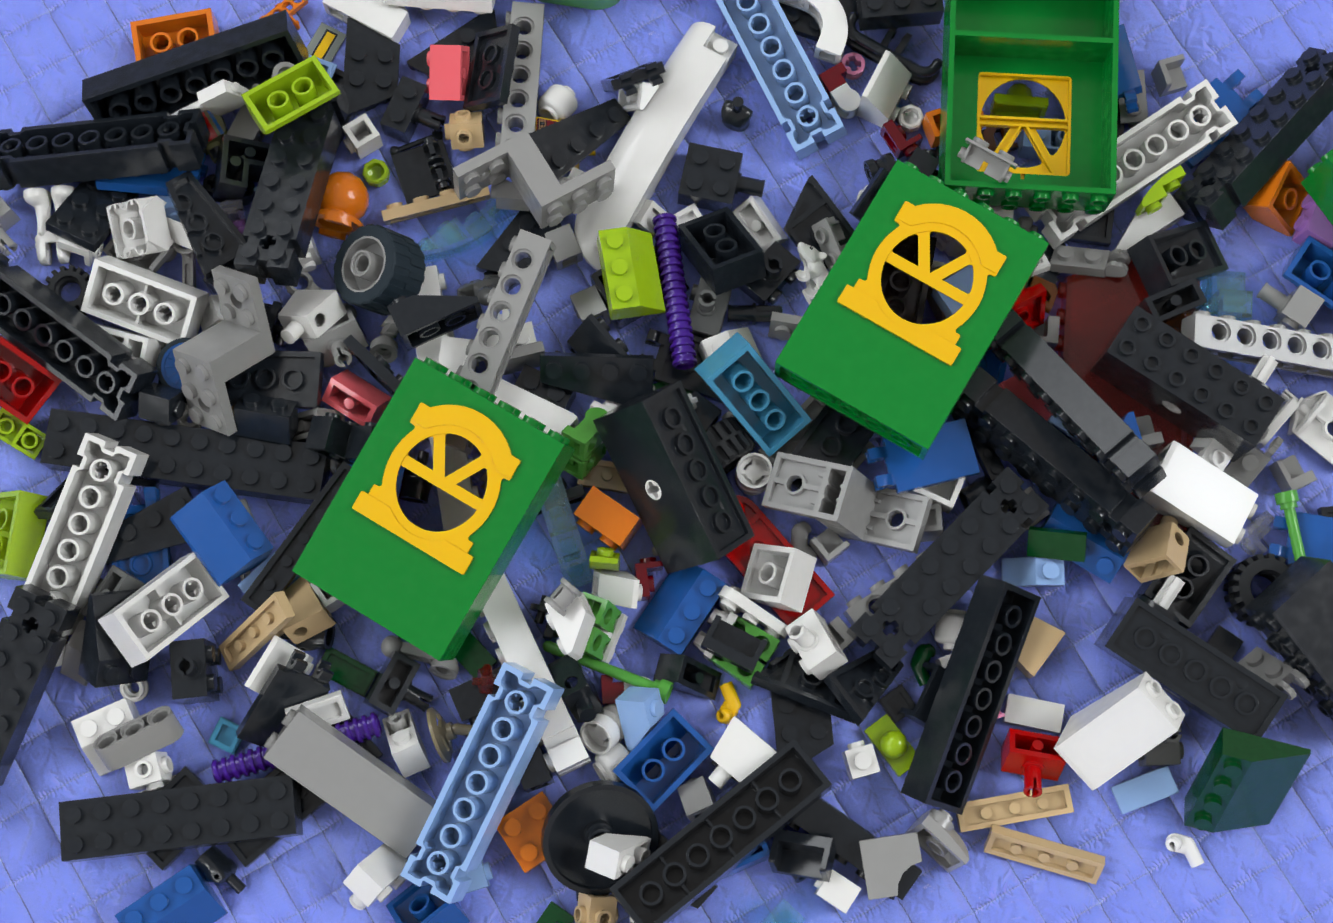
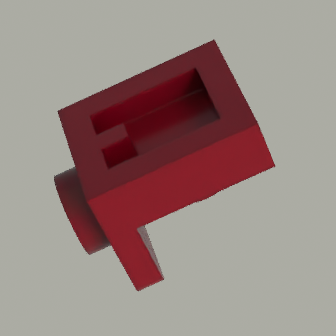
M892 119L882 125L880 132L881 137L896 159H900L903 156H906V158L911 157L915 149L920 147L923 140L919 133L906 141L905 131L900 125L896 126Z
M656 557L642 558L639 560L640 563L634 565L635 577L640 580L639 584H642L643 587L641 601L649 600L650 592H655L653 575H648L647 572L663 570L662 562L656 561Z

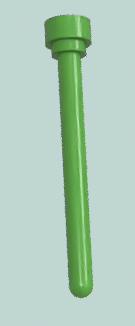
M1289 490L1276 493L1274 497L1276 505L1280 506V510H1284L1294 560L1296 561L1301 556L1306 555L1295 510L1298 507L1297 490Z
M545 641L543 643L544 651L558 657L565 656L557 643L552 641ZM585 654L579 659L582 666L630 685L659 688L663 703L666 704L669 700L674 685L673 682L665 679L652 681Z

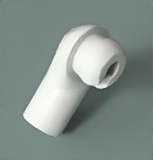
M1178 833L1167 836L1165 841L1166 848L1171 852L1185 854L1191 868L1205 863L1193 838Z

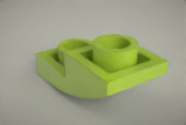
M1181 165L1166 173L1150 188L1135 210L1137 216L1145 212L1148 215L1153 214L1163 207L1162 203L1168 196L1167 194L1178 189L1181 186V180L1186 175Z
M1 408L0 439L35 460L43 449L46 434L30 424L27 425L4 408Z
M597 547V551H591L589 567L590 569L619 571L620 553H615L613 548Z

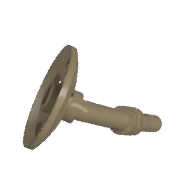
M433 707L428 708L426 712L427 723L434 746L443 762L449 763L452 760L453 753L452 740L456 739L457 735L468 736L473 725L446 723L438 711Z

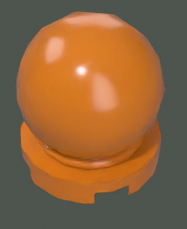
M334 172L330 174L315 224L319 228V234L345 240L346 235L363 226L359 219L365 215L368 209L369 193L359 177L350 172Z

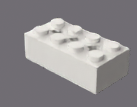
M107 255L94 259L80 311L168 344L178 338H193L198 335L209 293Z
M192 552L178 559L98 619V622L129 665L134 667L151 659L230 596L223 586L218 587L195 553Z

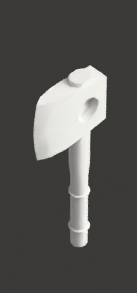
M222 79L197 92L198 101L180 110L200 108L201 112L208 110L213 114L221 116L246 105L241 94L249 91V89L237 82ZM178 111L171 115H178Z

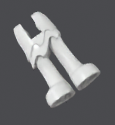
M56 185L51 187V193L44 188H28L23 191L25 202L35 208L37 217L35 247L37 258L43 266L52 264L51 244L56 243L57 257L60 264L69 263L71 252L58 248L57 240L60 236L47 231L45 222L51 217V200H53L56 211L75 189L73 186Z

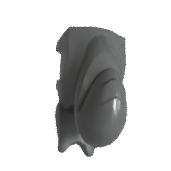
M489 274L485 275L483 280L470 281L457 289V296H477L481 305L488 306L489 292L493 287L496 288L500 277Z

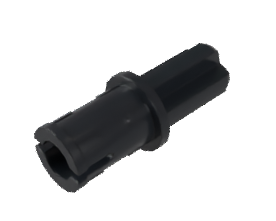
M753 303V305H728V322H752L753 325L756 322H770L772 312L782 313V307L756 305V303Z

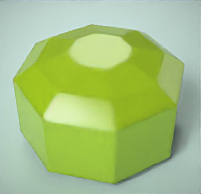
M372 159L364 164L362 175L369 186L380 188L388 183L390 171L384 161Z

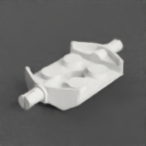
M1286 388L1279 396L1285 399L1284 402L1293 399L1300 405L1290 416L1288 435H1296L1333 465V436L1327 430L1328 424L1333 423V396L1325 390L1309 397L1298 399Z

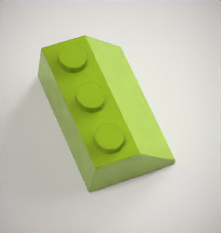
M313 55L241 94L257 126L263 134L267 135L341 93L317 57Z
M629 227L598 230L596 243L610 320L665 313L652 234Z
M22 490L0 492V578L26 581L45 535L47 519H38L34 511L48 496Z

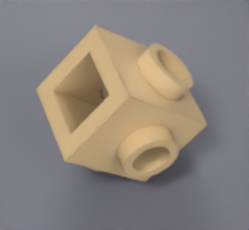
M458 110L455 113H450L449 123L444 124L445 139L451 140L452 150L458 149L465 152L471 151L474 148H484L485 134L482 111Z
M579 893L578 906L574 910L575 922L616 923L618 920L617 899L610 893L601 895Z

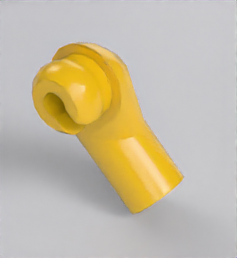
M732 681L719 686L724 702L716 712V719L722 724H729L731 719L737 716L741 708V702Z

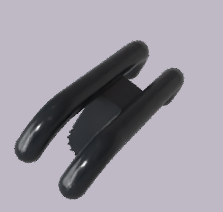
M851 12L847 16L848 35L846 45L851 50L879 64L885 50L890 51L912 74L910 82L919 86L928 85L939 76L940 69L942 68L941 59H934L929 66H921L902 56L912 38L911 34L906 33L901 39L900 44L893 51L888 46L891 40L894 39L898 28H890L882 42L879 43L856 29V22L858 20L856 12Z

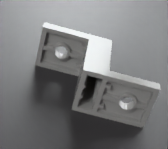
M526 130L454 167V192L459 200L466 197L472 198L478 195L483 188L489 185H498L505 180L506 176H509L538 225L543 229L548 225L549 227L558 225L564 217L571 213H581L589 204L596 200L601 202L607 199L614 190L616 168L611 160H608L560 184Z
M219 265L211 271L214 279V288L217 291L220 302V312L224 320L172 350L175 357V367L179 372L182 383L181 389L186 397L189 408L188 415L192 422L230 436L237 432V427L225 382L276 351L258 278Z
M777 452L761 505L768 509L814 518L844 538L917 554L933 500L927 496L907 492L897 494L896 490L888 488L875 491L873 482L852 466ZM801 478V488L792 492V482ZM902 513L904 517L903 522L899 526L893 527L892 518L896 514Z

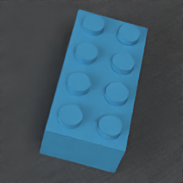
M738 332L695 368V371L769 457L812 421L750 343Z

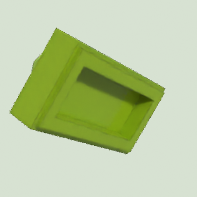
M1017 83L1012 85L1006 94L994 93L990 115L1044 118L1048 109L1049 98L1033 97L1031 89L1026 84Z
M886 713L865 729L864 733L895 774L900 777L909 770L915 750L908 742L906 736Z

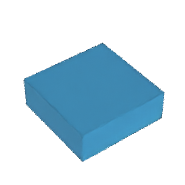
M220 717L208 743L231 754H236L242 742V739L237 738L236 735L239 725L224 717Z

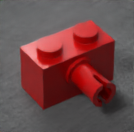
M1009 728L1001 747V771L1024 775V795L1029 797L1030 789H1032V797H1039L1042 795V779L1058 781L1066 764L1065 760L1054 750L1059 737Z

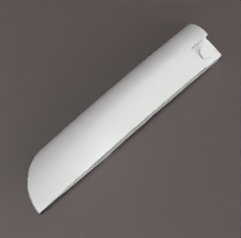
M696 22L690 26L664 65L666 72L659 74L664 83L659 84L657 91L644 110L634 112L606 160H611L616 168L612 194L604 201H594L584 211L576 215L574 235L581 248V255L596 271L601 269L596 243L598 230L621 227L632 228L634 225L633 221L646 199L650 200L654 194L658 183L681 142L736 55L738 44L715 33L716 26L710 23Z

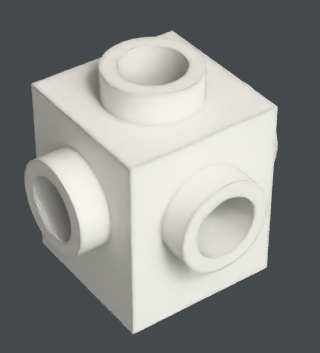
M155 751L124 766L129 789L132 790L146 789L147 792L156 791L164 788L163 783L173 779V762L167 755V752Z

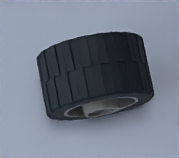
M367 224L357 228L343 241L336 255L333 278L337 292L349 304L380 315H391L388 306L392 305L395 299L401 296L410 297L417 295L421 290L426 270L425 257L421 247L410 237L380 225Z

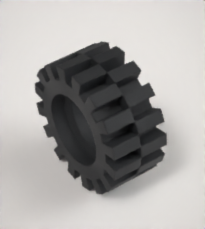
M69 265V269L61 266L59 267L60 272L53 270L51 273L54 276L52 278L47 276L46 281L48 285L45 286L61 297V291L68 283L79 284L81 288L79 297L74 301L66 302L80 311L90 275L80 267L76 269L74 265Z

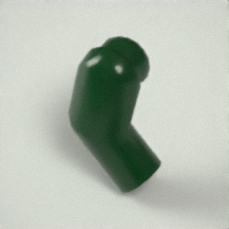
M929 643L919 645L915 649L910 661L911 669L919 687L926 685L930 678L928 670L922 667L924 661L929 662L931 657H934L936 654L934 646Z

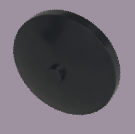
M598 780L581 784L560 797L547 814L541 834V847L544 859L554 877L564 886L579 893L591 895L611 893L609 888L624 876L613 880L585 868L589 842L591 839L605 833L646 836L651 838L650 853L655 852L659 839L658 824L653 810L646 799L632 787L610 780Z

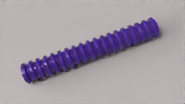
M662 213L655 216L652 223L654 225L653 230L656 233L654 237L657 255L659 256L658 263L660 264L662 294L666 304L665 310L667 312L666 319L668 320L670 350L673 352L671 354V358L674 360L672 365L676 369L686 370L693 368L698 362L695 358L696 351L694 350L695 343L693 342L691 313L688 310L686 280L683 278L685 272L682 270L684 265L681 262L683 258L680 254L681 247L679 246L680 240L678 239L677 217L671 213Z
M374 712L370 713L369 717L362 715L359 720L355 717L352 722L345 720L342 725L336 723L334 727L352 741H358L359 743L364 742L366 738L372 740V736L379 738L382 734L379 718ZM258 746L255 751L253 749H248L247 753L241 751L238 756L231 754L228 759L225 756L221 757V761L214 759L212 760L211 769L216 783H224L225 780L232 782L233 778L238 780L241 779L242 775L248 777L252 772L258 774L259 770L265 772L268 770V767L275 769L276 766L263 758L267 748Z

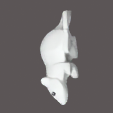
M799 242L797 250L800 260L804 264V271L798 270L795 272V275L799 281H806V288L802 292L810 305L829 274L823 262L827 254L819 252L813 246Z

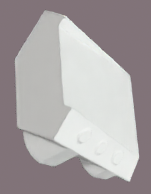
M156 195L131 199L127 202L107 206L106 210L116 258L123 260L169 250L175 241L171 239L164 207L167 202Z

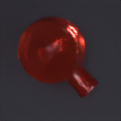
M489 664L483 665L482 668L478 669V678H472V685H478L480 694H490L493 691V684L497 676L492 675V666Z

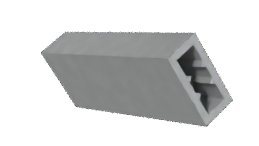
M301 704L297 711L291 709L281 722L285 726L280 733L273 732L265 742L264 747L267 750L263 758L407 859L417 846L416 842L436 800Z

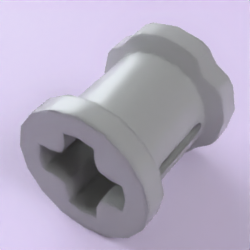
M562 577L560 580L561 584L550 597L546 596L544 601L559 614L565 616L567 607L576 597H580L583 593Z

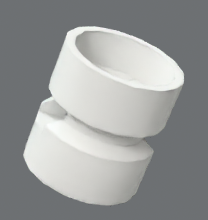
M748 453L740 459L735 473V482L740 491L748 495H759L766 490L772 471V464L769 459L760 453Z
M615 703L605 705L603 710L596 714L594 720L585 722L581 726L580 738L585 747L595 754H606L624 738Z

